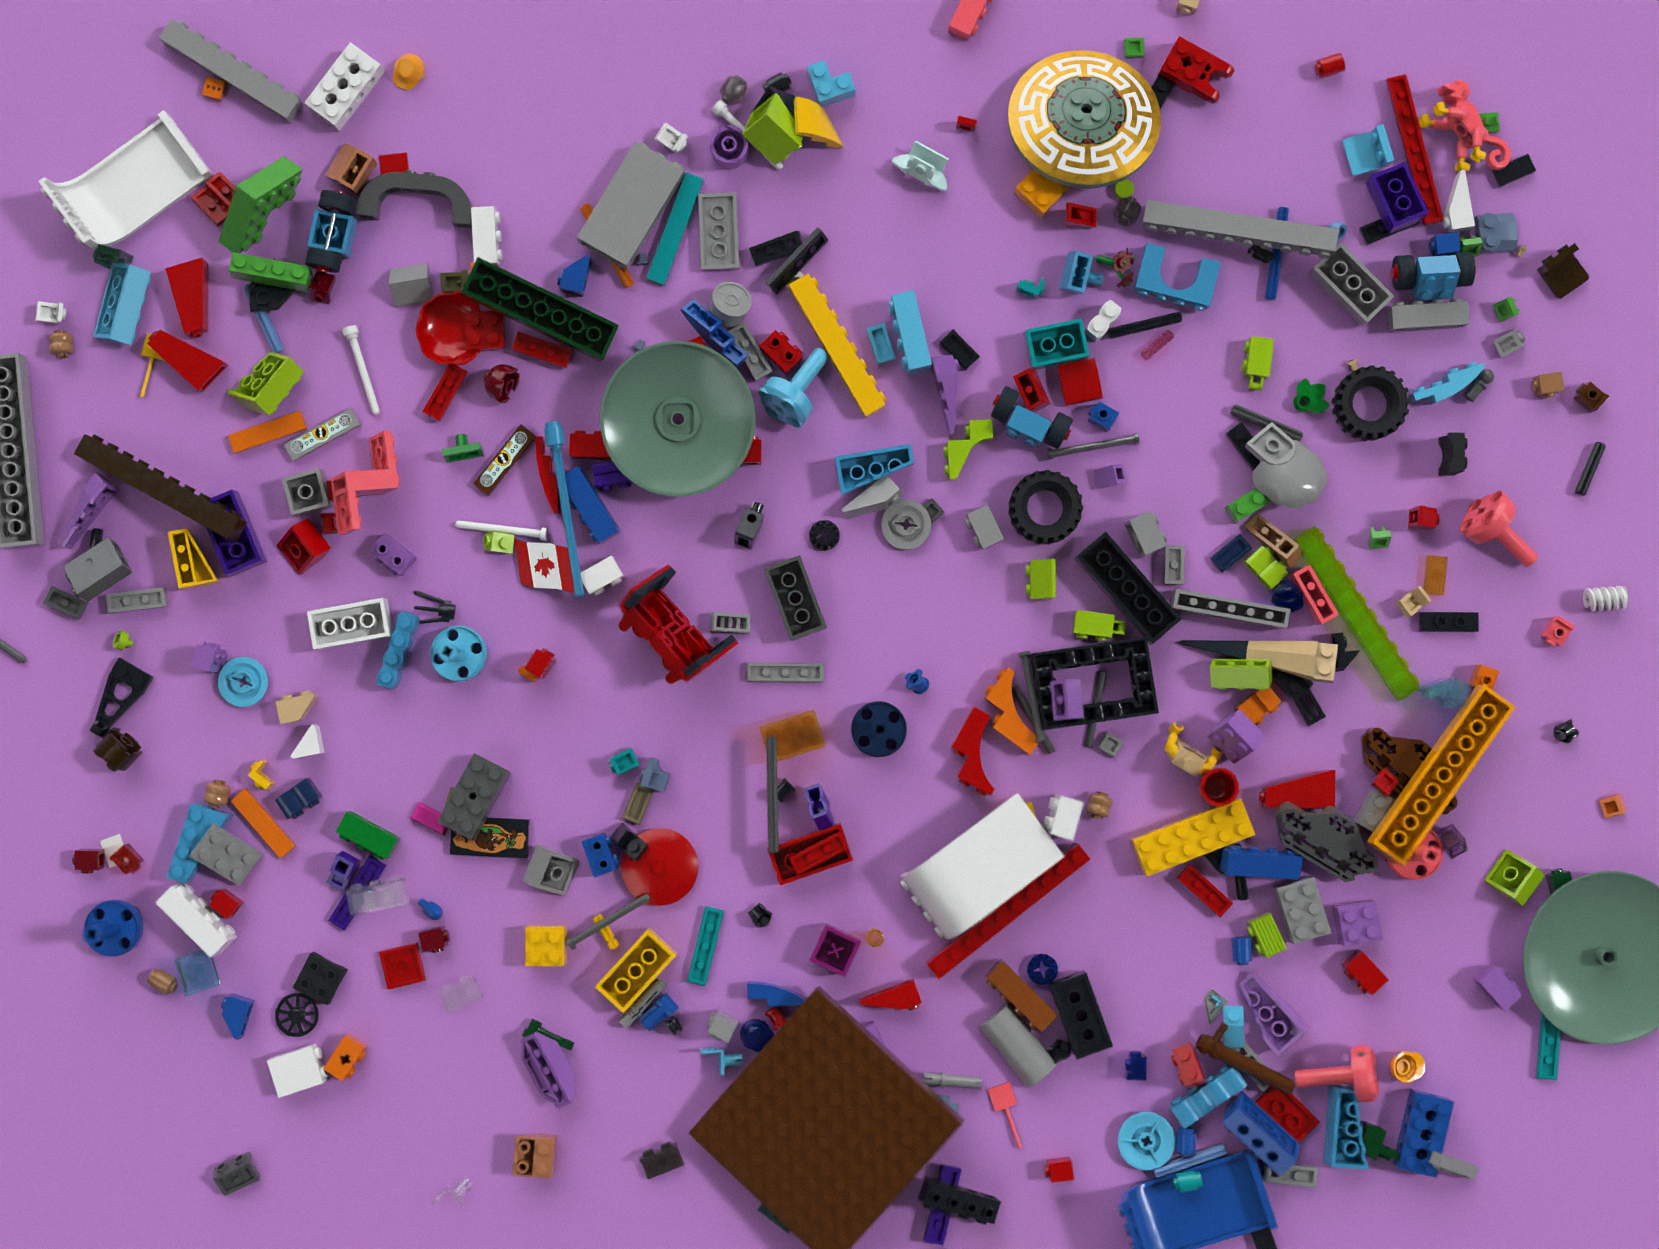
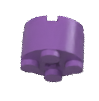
M726 125L725 127L718 128L711 136V154L714 161L721 167L736 169L748 157V140L742 135L743 130L739 127ZM730 145H733V148H730L729 150L726 149V146L729 147Z

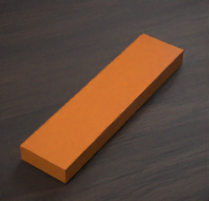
M297 411L230 434L228 438L234 454L307 430L308 428L302 411Z
M244 788L231 800L232 804L280 859L297 846L247 788Z

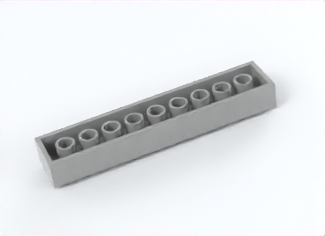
M19 353L0 355V548L8 550L45 546L27 357Z

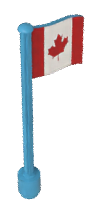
M560 421L545 423V428H543L546 447H550L553 452L568 547L552 543L526 542L514 538L521 584L526 586L559 589L575 593L574 596L580 598L585 593L583 591L561 453L562 445L565 444L563 426L560 425Z

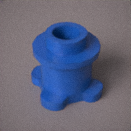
M920 669L905 676L907 680L906 688L912 689L918 695L926 692L930 684L926 677H922L923 672Z

